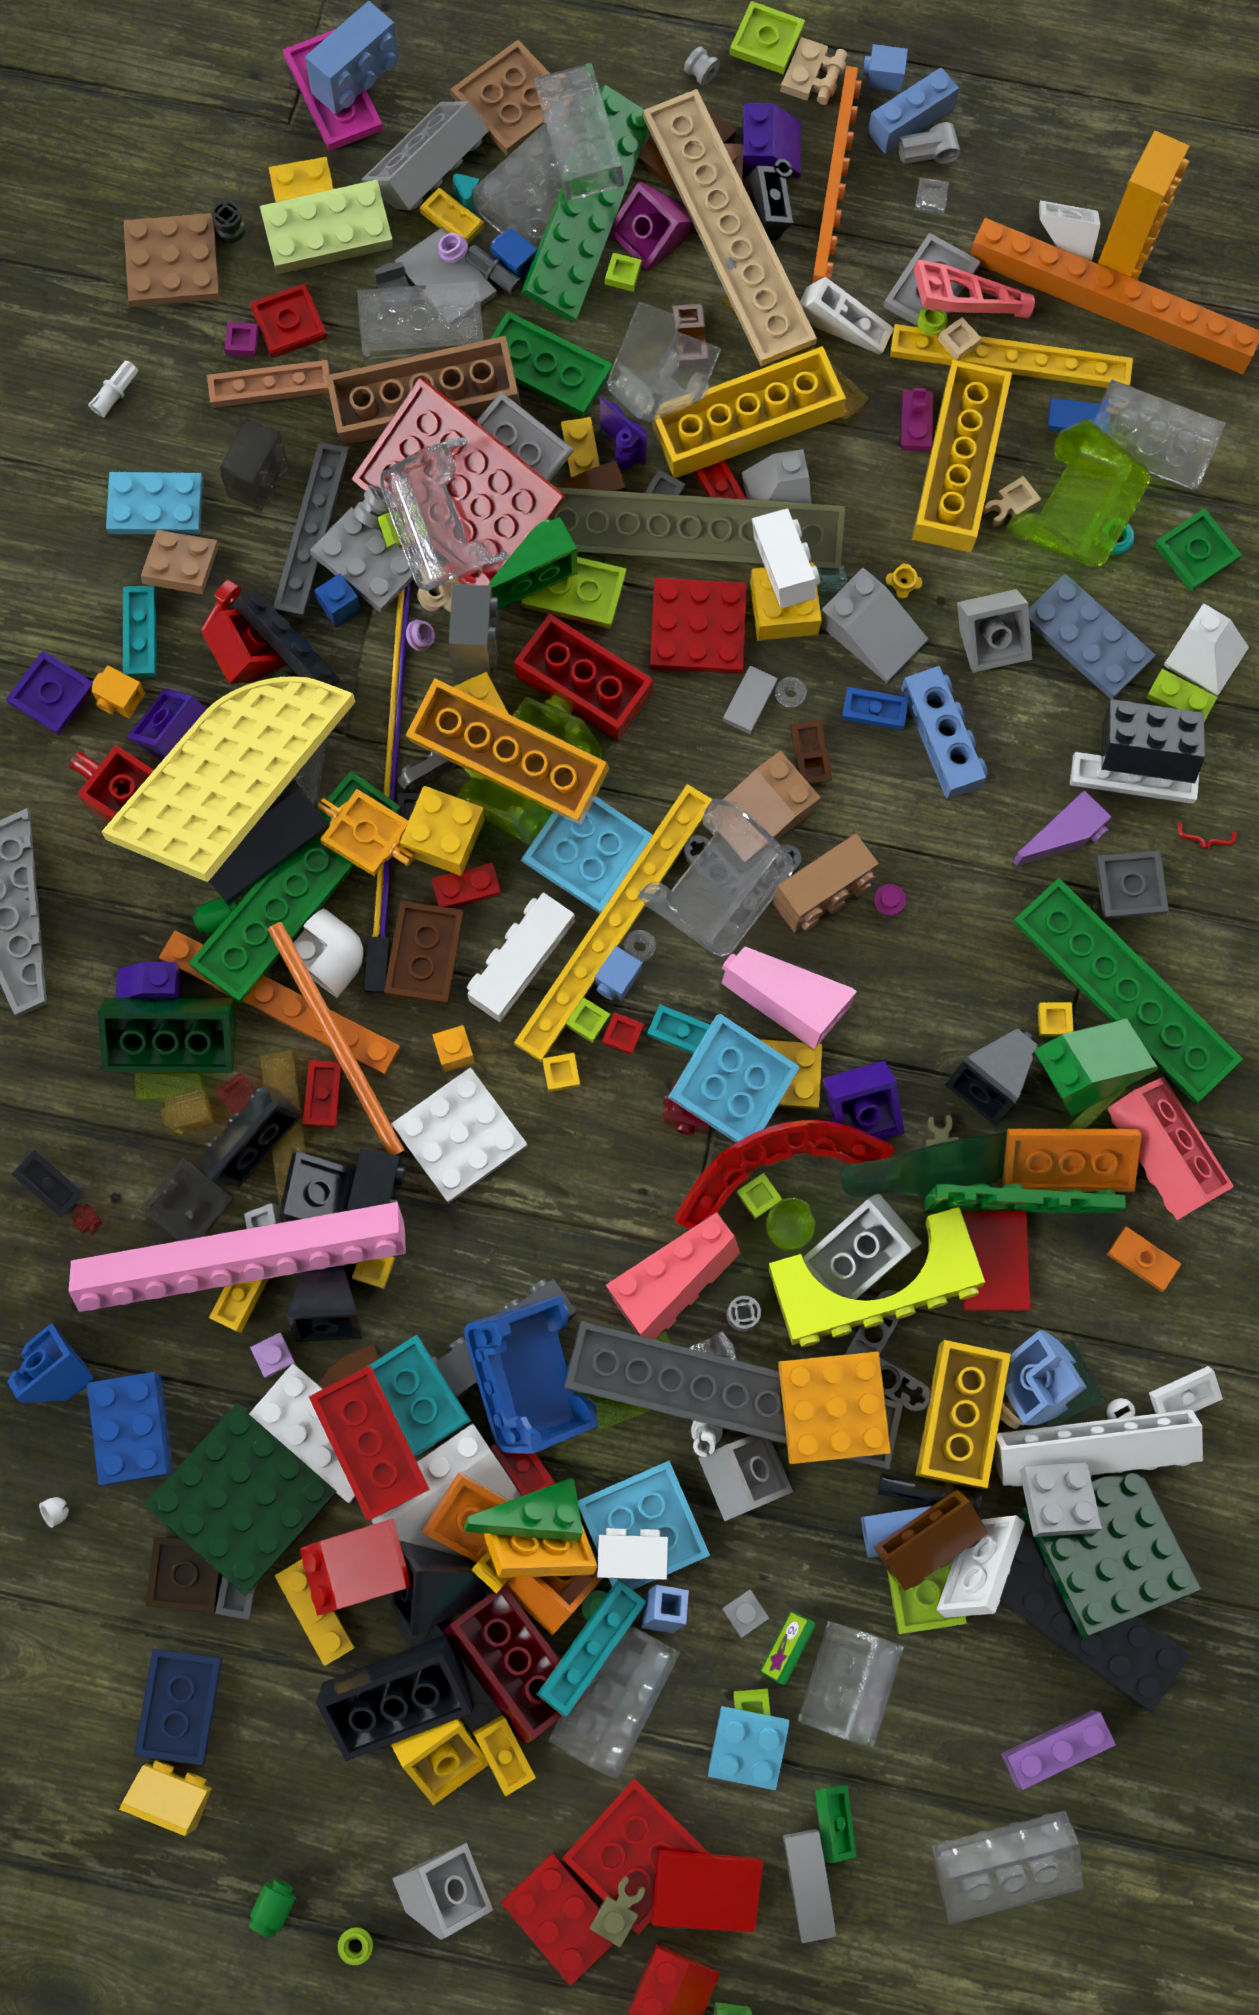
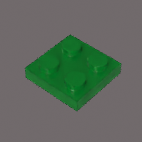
M1205 508L1157 539L1154 543V547L1190 592L1237 562L1242 556Z

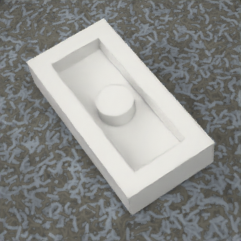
M1209 1366L1149 1392L1156 1414L1191 1409L1193 1412H1196L1223 1399L1215 1372Z

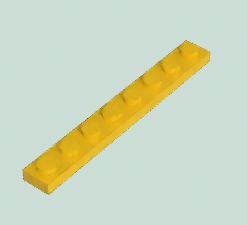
M894 325L890 357L951 366L952 360H955L938 341L939 335H927L919 327ZM980 336L982 338L980 345L958 360L1012 372V375L1128 391L1130 386L1133 358L982 336Z

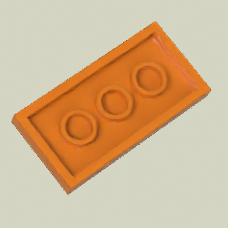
M1008 1129L1002 1185L1019 1184L1023 1185V1189L1061 1192L1064 1190L1135 1192L1141 1133L1139 1129Z

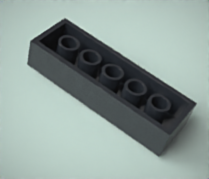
M1022 1531L999 1603L1144 1711L1153 1712L1190 1654L1140 1617L1083 1639L1035 1540Z

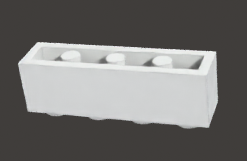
M544 892L538 900L533 898L528 903L523 912L526 916L519 925L514 923L505 935L506 943L500 950L495 948L486 961L488 967L482 975L477 973L467 986L469 1002L498 1022L503 1020L575 923L574 913Z

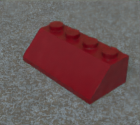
M505 1585L497 1594L493 1591L443 1631L444 1635H448L454 1649L524 1745L534 1740L562 1717L560 1713L536 1695L560 1660ZM584 1693L579 1698L575 1706L584 1698H586V1695Z

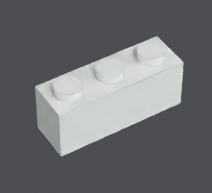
M788 508L752 518L754 540L780 608L816 599V585L820 584V577L816 566H810L811 555L807 543H801L800 541L802 533L798 520H792Z

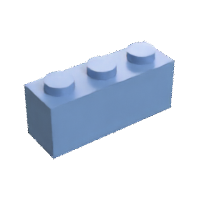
M942 67L871 112L868 135L884 154L899 146V136L917 134L954 110L959 87Z

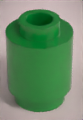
M219 897L195 907L197 914L193 915L192 918L199 934L206 932L208 937L212 936L237 906L235 901L227 905L223 898Z
M274 1879L272 1884L264 1883L249 1915L251 1918L249 1927L263 1936L274 1938L276 1932L282 1930L296 1897L291 1893L293 1888L289 1884Z

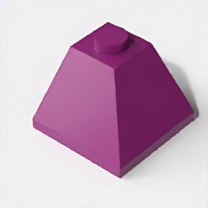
M638 182L615 217L610 234L634 258L642 260L641 265L645 270H650L681 245L694 224L689 213L677 201L642 182Z

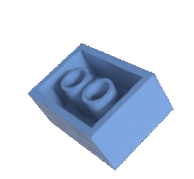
M368 1L305 56L311 93L334 114L337 115L344 108L351 106L358 95L365 89H370L376 82V79L396 65L399 57L394 22Z

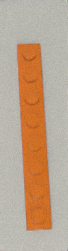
M846 66L812 284L824 277L831 281L833 263L828 262L829 254L835 255L838 237L832 236L833 228L839 229L842 211L836 209L837 202H843L846 184L840 183L841 176H847L850 158L844 157L845 150L851 151L854 132H850L848 129L849 124L855 125L858 106H852L853 99H859L862 81L856 80L857 67Z
M174 930L159 959L162 962H176L182 972L223 992L189 965L190 960L201 949L203 944ZM264 976L242 1002L331 1048L304 997ZM330 1010L357 1062L386 1076L401 1049L400 1046Z

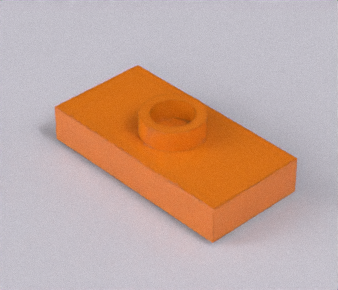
M1127 1226L1123 1228L1106 1254L1161 1292L1166 1289L1181 1266L1180 1262Z

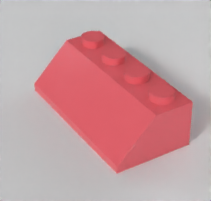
M1165 1077L1135 1089L1106 1108L1111 1115L1112 1123L1117 1129H1139L1141 1133L1139 1161L1146 1171L1148 1180L1156 1186L1161 1194L1166 1209L1174 1215L1176 1220L1234 1187Z

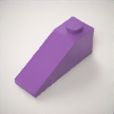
M1083 791L1018 852L1013 863L1016 866H1020L1084 847L1090 840L1096 843L1109 830L1106 824L1111 816L1086 791Z

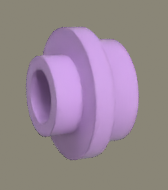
M456 233L444 235L438 244L439 255L447 263L461 260L468 250L466 240Z
M414 620L406 628V638L414 650L424 651L434 642L435 632L428 622Z

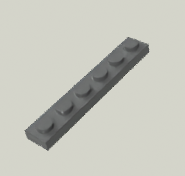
M323 442L318 443L273 606L279 614L305 619L320 564L318 560L310 555V549L329 531L350 455L349 448Z

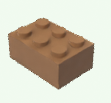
M856 833L777 885L773 904L794 933L802 928L804 931H808L820 922L819 917L829 911L830 914H833L840 910L846 904L845 900L851 895L855 894L856 897H859L872 887V880L876 877L875 872L879 863Z

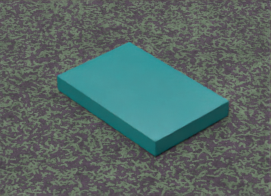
M415 1335L369 1365L372 1367L414 1457L422 1454L471 1422L418 1335Z

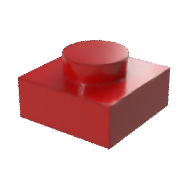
M614 1012L602 1044L632 1056L644 1024Z

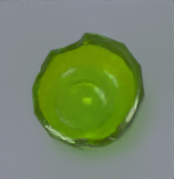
M796 1197L784 1198L770 1209L766 1217V1231L775 1246L786 1251L801 1249L812 1239L816 1221L811 1215L810 1205L807 1202Z

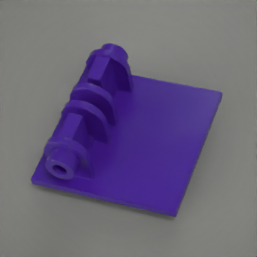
M601 397L600 428L617 443L616 461L618 467L622 470H627L637 461L645 465L647 452L646 431L639 423H632L628 420L617 404L609 403Z

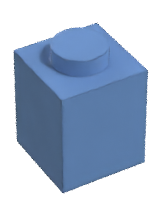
M873 44L871 57L865 56L863 75H868L866 87L901 92L908 49Z
M615 946L594 977V985L598 987L596 989L597 992L609 1000L616 998L622 1001L641 973L643 963Z
M655 1585L644 1593L643 1599L646 1601V1604L642 1608L641 1628L674 1633L685 1626L687 1622L689 1590Z

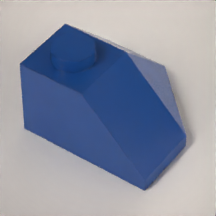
M51 1323L25 1344L21 1353L24 1361L19 1371L12 1372L8 1384L20 1403L66 1401L76 1393L84 1390L87 1383L92 1381L94 1377L85 1362L57 1327Z

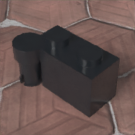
M785 159L777 160L773 167L757 166L743 182L769 240H778L793 224L786 178L792 173V170H790L792 166Z

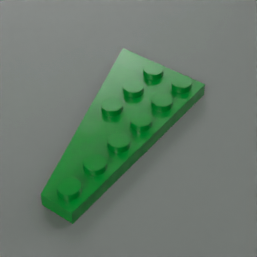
M937 1184L924 1199V1213H940L957 1207L960 1208V1211L1120 1213L1126 1208L1125 1195H1115L1114 1190H1097L1095 1193H1082V1190H1064L1062 1192L1023 1189V1185L1019 1184L1003 1185V1188H992L987 1184L970 1186Z

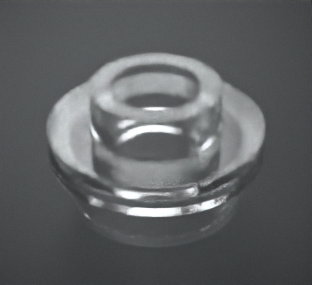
M795 677L782 679L777 684L775 691L778 702L788 708L801 705L807 694L805 684ZM787 690H794L796 696L788 697L785 692Z
M645 930L631 932L624 941L625 952L641 962L650 959L656 949L654 937ZM635 943H644L646 946L645 950H635Z

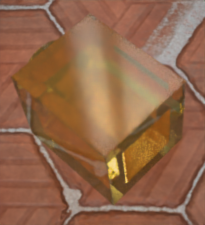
M203 1088L164 1098L166 1108L161 1109L165 1127H171V1130L176 1135L215 1125L208 1096Z

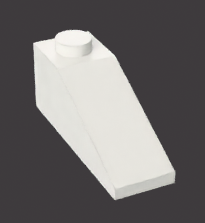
M824 277L806 287L800 300L808 321L816 328L877 354L883 353L894 328L828 278Z

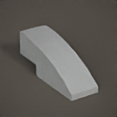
M813 1829L783 1835L801 1943L836 1937L819 1831Z

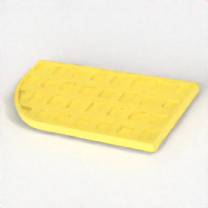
M307 677L270 678L245 685L228 693L206 709L102 830L105 840L209 882L356 701L353 693Z

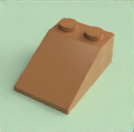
M780 750L756 768L716 805L705 818L745 865L818 809L821 797Z

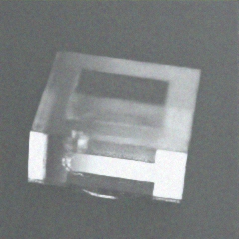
M920 177L914 210L944 214L949 182Z

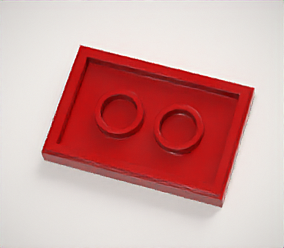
M961 1211L985 1280L982 1289L978 1290V1295L962 1300L963 1311H1029L1030 1288L1026 1211Z
M659 1850L650 1919L651 1924L664 1927L755 1932L763 1860L758 1857Z

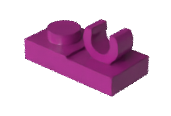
M913 388V391L903 390L900 450L931 451L933 392H926V388Z

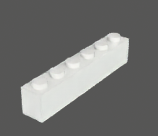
M1191 1409L997 1433L995 1443L996 1470L1003 1486H1022L1019 1470L1024 1466L1087 1462L1090 1476L1104 1473H1122L1123 1471L1136 1469L1154 1470L1160 1466L1168 1465L1186 1466L1193 1462L1203 1461L1202 1424Z

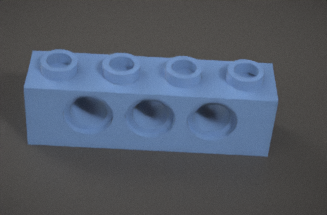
M940 666L905 677L901 691L904 697H909L908 708L946 800L981 788L988 772L984 760L978 758L974 750L976 742L971 730H966L964 726L962 707L959 702H954L951 695L953 689L950 678L947 674L943 675ZM936 700L942 707L932 708L928 705L927 701ZM939 728H949L953 735L944 736L939 732ZM959 755L964 759L965 763L955 764L950 756Z

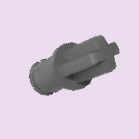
M476 245L471 246L467 250L465 260L485 274L486 280L491 279L510 295L517 289L521 278L504 267L499 258L495 260Z

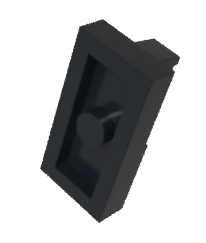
M33 1150L11 1173L61 1218L84 1194L36 1150Z

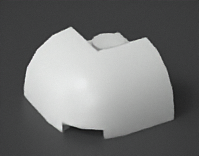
M322 909L303 925L304 931L293 944L312 979L338 998L363 964V947L360 938L349 926L329 911Z

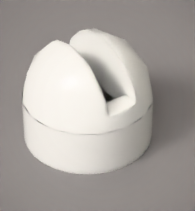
M1119 1398L1113 1400L1108 1405L1107 1417L1108 1419H1118L1114 1412L1125 1406H1128L1130 1412L1123 1414L1119 1418L1134 1417L1135 1408L1129 1400Z
M49 1498L39 1504L40 1512L45 1522L51 1528L62 1523L69 1513L68 1507H64L66 1502L62 1498Z

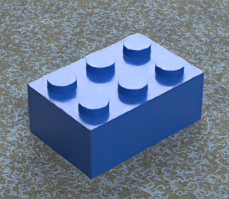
M150 1372L87 1383L98 1484L107 1487L170 1476L173 1473L161 1375Z

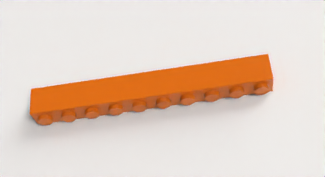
M984 218L973 242L970 255L980 260L979 266L1240 374H1244L1258 346L1259 330L990 219Z

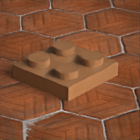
M157 530L141 573L142 584L203 594L218 551L217 540Z

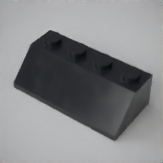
M294 779L290 781L209 880L227 905L330 827Z
M447 1634L323 1682L316 1701V1705L345 1761L472 1713L462 1663Z

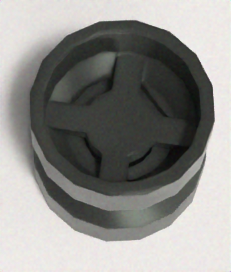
M226 200L214 205L211 217L217 237L225 243L238 242L245 234V226L239 206L232 201Z

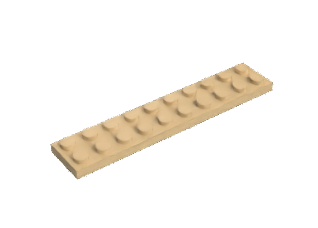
M695 89L643 110L645 123L760 366L815 345L817 337L698 90ZM729 257L736 261V268L734 267L733 270H729L726 265Z

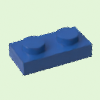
M847 687L841 720L903 731L909 697Z

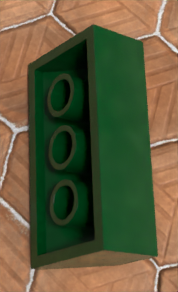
M105 998L97 1012L102 1072H233L236 1039L235 1000L233 998Z

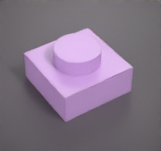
M281 1332L250 1347L264 1378H268L290 1367L292 1363L296 1364Z

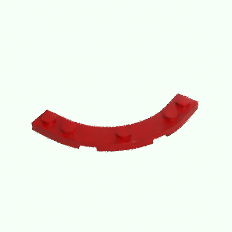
M801 1120L771 1126L736 1142L710 1163L689 1191L674 1219L677 1224L692 1229L716 1212L718 1213L731 1193L749 1177L748 1174L764 1164L768 1166L781 1160L793 1158L795 1154L811 1153L812 1156L840 1159L879 1177L895 1149L891 1144L864 1131L836 1122Z

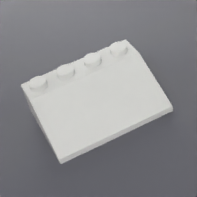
M471 1424L417 1462L430 1488L429 1491L371 1521L373 1524L394 1518L399 1541L465 1557L426 1536L422 1531V1527L458 1472L510 1501L521 1497V1494L474 1424Z

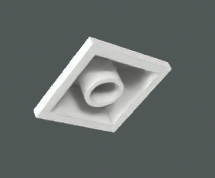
M1040 200V221L1055 245L1060 249L1092 261L1100 229L1098 211Z
M1203 603L1163 666L1217 697L1249 647L1229 618Z

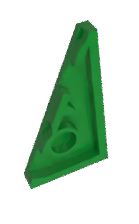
M567 1479L470 1515L466 1519L464 1532L579 1541L583 1531L575 1480Z

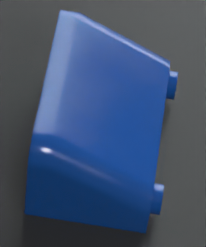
M562 1296L550 1297L488 1316L465 1326V1340L496 1445L502 1452L536 1453L599 1426L594 1402L583 1394H575L573 1390L564 1388L568 1368L557 1331L566 1327L569 1313Z

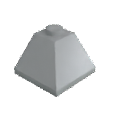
M803 449L772 454L741 472L746 500L811 504L810 480Z
M467 1843L422 1862L392 1878L405 1912L440 1940L493 1911Z

